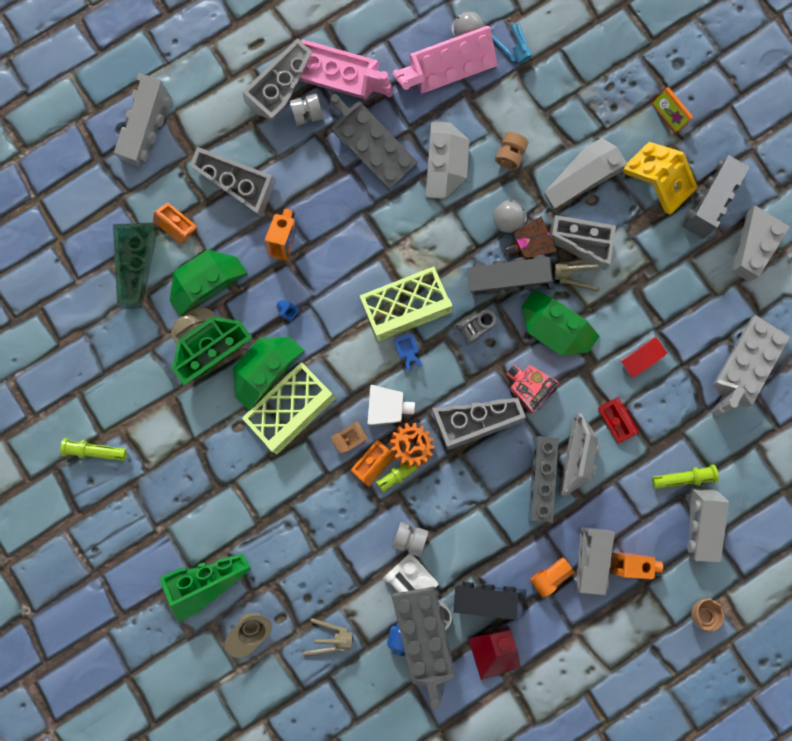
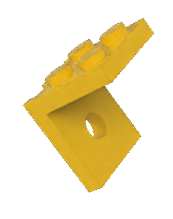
M648 142L629 160L623 169L624 174L653 184L664 212L670 215L698 188L684 152L652 142Z

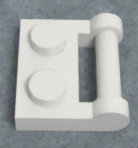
M408 554L383 577L387 583L390 582L398 593L408 591L395 577L399 572L415 590L437 587L439 585L412 554Z

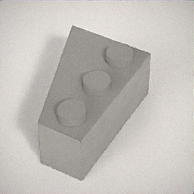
M756 205L745 213V223L741 230L740 245L737 248L732 272L748 282L760 276L790 228Z
M555 215L551 222L550 237L554 245L593 265H599L598 268L605 271L611 263L616 225Z
M690 486V528L687 550L695 561L721 562L729 501L716 488Z
M580 527L576 590L578 592L606 595V590L609 589L610 585L608 575L611 566L614 531Z

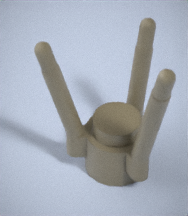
M583 259L559 262L554 266V278L559 280L560 284H570L599 291V287L568 280V277H572V271L597 269L599 265L572 266L587 262Z
M311 619L312 623L339 633H335V639L314 640L315 644H334L335 647L304 651V656L337 651L345 652V649L351 650L352 632H347V628Z

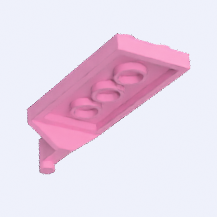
M485 26L411 53V66L394 70L392 75L403 89L407 90L417 84L419 91L423 94L496 67L498 64L491 28Z
M302 39L301 42L312 51V55L299 81L364 100L373 91L384 94L387 97H392L393 91L388 73L386 71H378V60Z

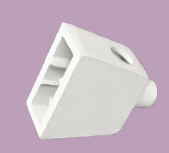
M370 385L368 425L401 423L402 414L414 415L415 402H403V392Z

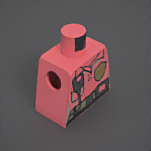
M513 365L506 373L515 381L509 388L510 391L519 399L520 403L530 414L538 408L559 383L530 365L524 372Z

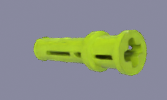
M64 438L61 443L60 454L61 456L74 455L81 459L88 456L125 461L127 448L93 445L85 440L77 442Z
M714 464L707 468L698 469L693 467L690 471L652 476V485L655 490L686 484L700 486L701 483H718L719 481L718 470Z

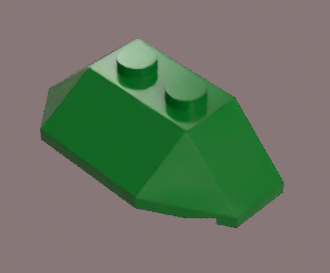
M206 250L173 272L169 301L181 317L248 273L236 256Z
M532 291L521 307L527 333L561 357L589 353L600 337L587 320L553 297Z
M211 317L178 340L172 370L183 386L235 354L252 339V336L241 321Z
M290 337L259 338L233 367L235 398L251 410L305 350Z

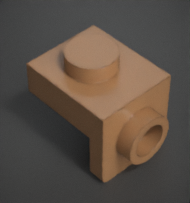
M357 421L341 432L331 436L336 450L340 454H344L368 440V437Z

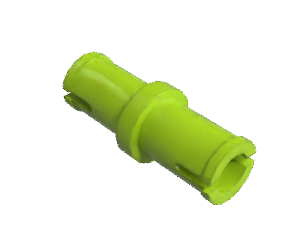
M405 463L397 469L393 468L391 473L376 481V483L384 493L395 484H401L404 478L418 469L415 465L407 469L408 466Z

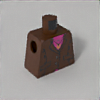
M542 216L515 231L511 237L513 244L504 247L508 258L519 255L520 258H525V260L533 259L537 255L552 257L557 251Z

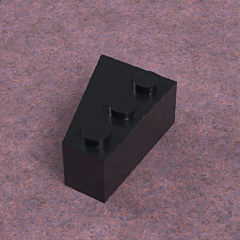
M463 581L462 585L455 586L453 613L517 620L525 615L526 589H517L514 586L495 587L494 584L474 586V582Z

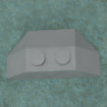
M431 121L426 198L445 200L467 180L469 139L451 123Z
M581 413L574 414L558 495L566 496L591 480V476L594 477L596 472L594 460L600 451L599 438Z

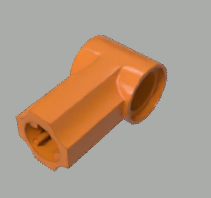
M562 557L546 570L543 569L536 573L530 579V582L540 596L545 598L557 589V585L575 572Z

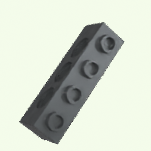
M534 437L528 520L553 523L559 438Z

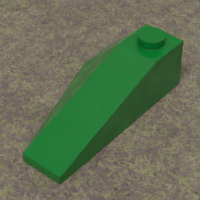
M244 554L219 559L214 564L206 565L201 563L198 564L197 568L193 569L180 568L159 579L177 621L180 622L201 611L248 573L251 568Z

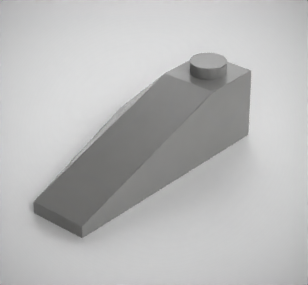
M601 138L586 146L549 186L544 194L553 209H556L621 173L627 162L615 145Z

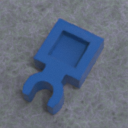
M413 333L393 339L400 360L403 358L407 359L406 369L411 371L409 364L413 361L420 368L421 361L414 355L419 353V349Z

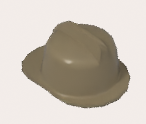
M198 307L184 314L172 326L171 335L174 342L177 344L179 339L211 317H216V315L205 307Z
M259 612L246 613L241 616L237 625L226 637L225 649L228 654L241 658L252 653L271 634L272 624L270 620Z

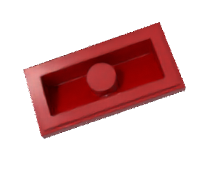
M619 397L598 407L618 444L639 433Z

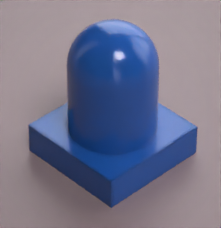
M279 300L277 302V309L280 311L279 315L291 322L300 308L286 300Z

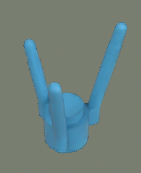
M510 23V27L518 42L512 49L514 51L513 54L493 35L492 39L510 57L513 63L517 61L518 64H523L532 57L520 24L516 23V29L514 23Z

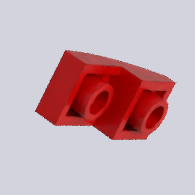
M655 336L639 346L636 351L621 359V362L633 378L663 358L667 352Z

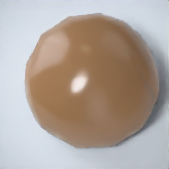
M712 598L699 600L692 607V621L699 629L705 632H712L718 630L723 624L724 613L721 604L715 602Z

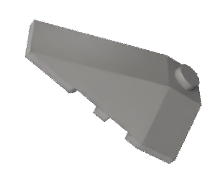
M297 38L242 92L244 102L259 116L272 120L286 107L312 55V51Z

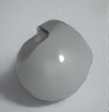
M474 11L462 12L452 24L453 36L455 38L485 27V22Z
M515 200L504 201L494 210L493 214L494 224L504 233H514L523 227L527 218L525 208Z

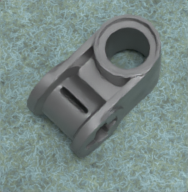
M484 310L460 324L456 329L461 331L467 340L465 343L469 345L494 327L496 316L492 311ZM488 316L491 318L492 323L490 325H483L481 318Z

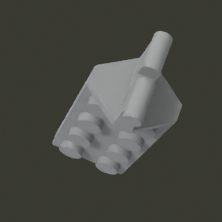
M756 315L751 317L713 383L722 396L715 409L712 410L714 416L722 415L738 407V404L746 407L753 405L790 338L788 335Z

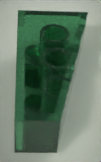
M155 222L113 224L117 305L121 309H137L143 306L158 233Z

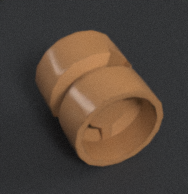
M505 133L501 143L502 147L499 148L495 157L496 163L504 168L517 170L529 141L518 133Z

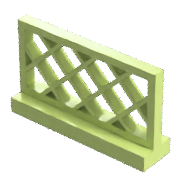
M435 267L360 295L378 342L453 313L452 303L447 297ZM433 275L435 280L432 286L422 282L425 276ZM411 282L417 284L414 292L411 293L403 290L405 284ZM420 286L430 289L427 298L416 295ZM395 290L398 292L395 300L385 297L387 291ZM433 291L440 293L443 297V300L438 302L429 299ZM401 293L411 297L408 306L398 302ZM375 297L380 300L376 308L367 304L366 299ZM414 298L424 302L422 308L415 309L411 307ZM382 301L393 304L389 313L379 310ZM395 306L406 309L402 316L392 315ZM377 313L387 316L384 323L376 326L374 319Z
M301 362L242 419L273 453L278 454L326 409L336 397ZM303 369L307 373L306 382H296V375ZM285 385H292L291 396H281V389ZM296 385H306V396H295ZM310 385H318L322 389L317 396H309ZM270 399H277V410H266L267 402ZM281 399H291V410H280ZM295 399H305V407L302 410H294ZM255 413H262V424H253L249 419ZM266 413H276V424H265ZM280 413H290V421L287 424H279ZM265 428H275V436L270 440L265 437Z

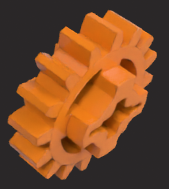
M405 423L404 429L399 426L396 430L397 433L393 432L391 436L393 439L390 440L389 445L394 447L391 448L390 453H396L394 460L400 459L401 466L407 463L408 468H411L412 464L419 468L421 463L425 465L428 461L427 458L430 459L433 454L430 451H433L435 446L430 444L434 441V438H428L430 431L424 432L423 425L420 428H416V423H413L412 427ZM415 440L414 447L409 451L410 443Z

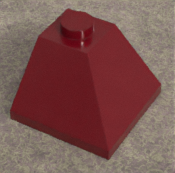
M508 625L468 638L481 680L521 668L515 641Z

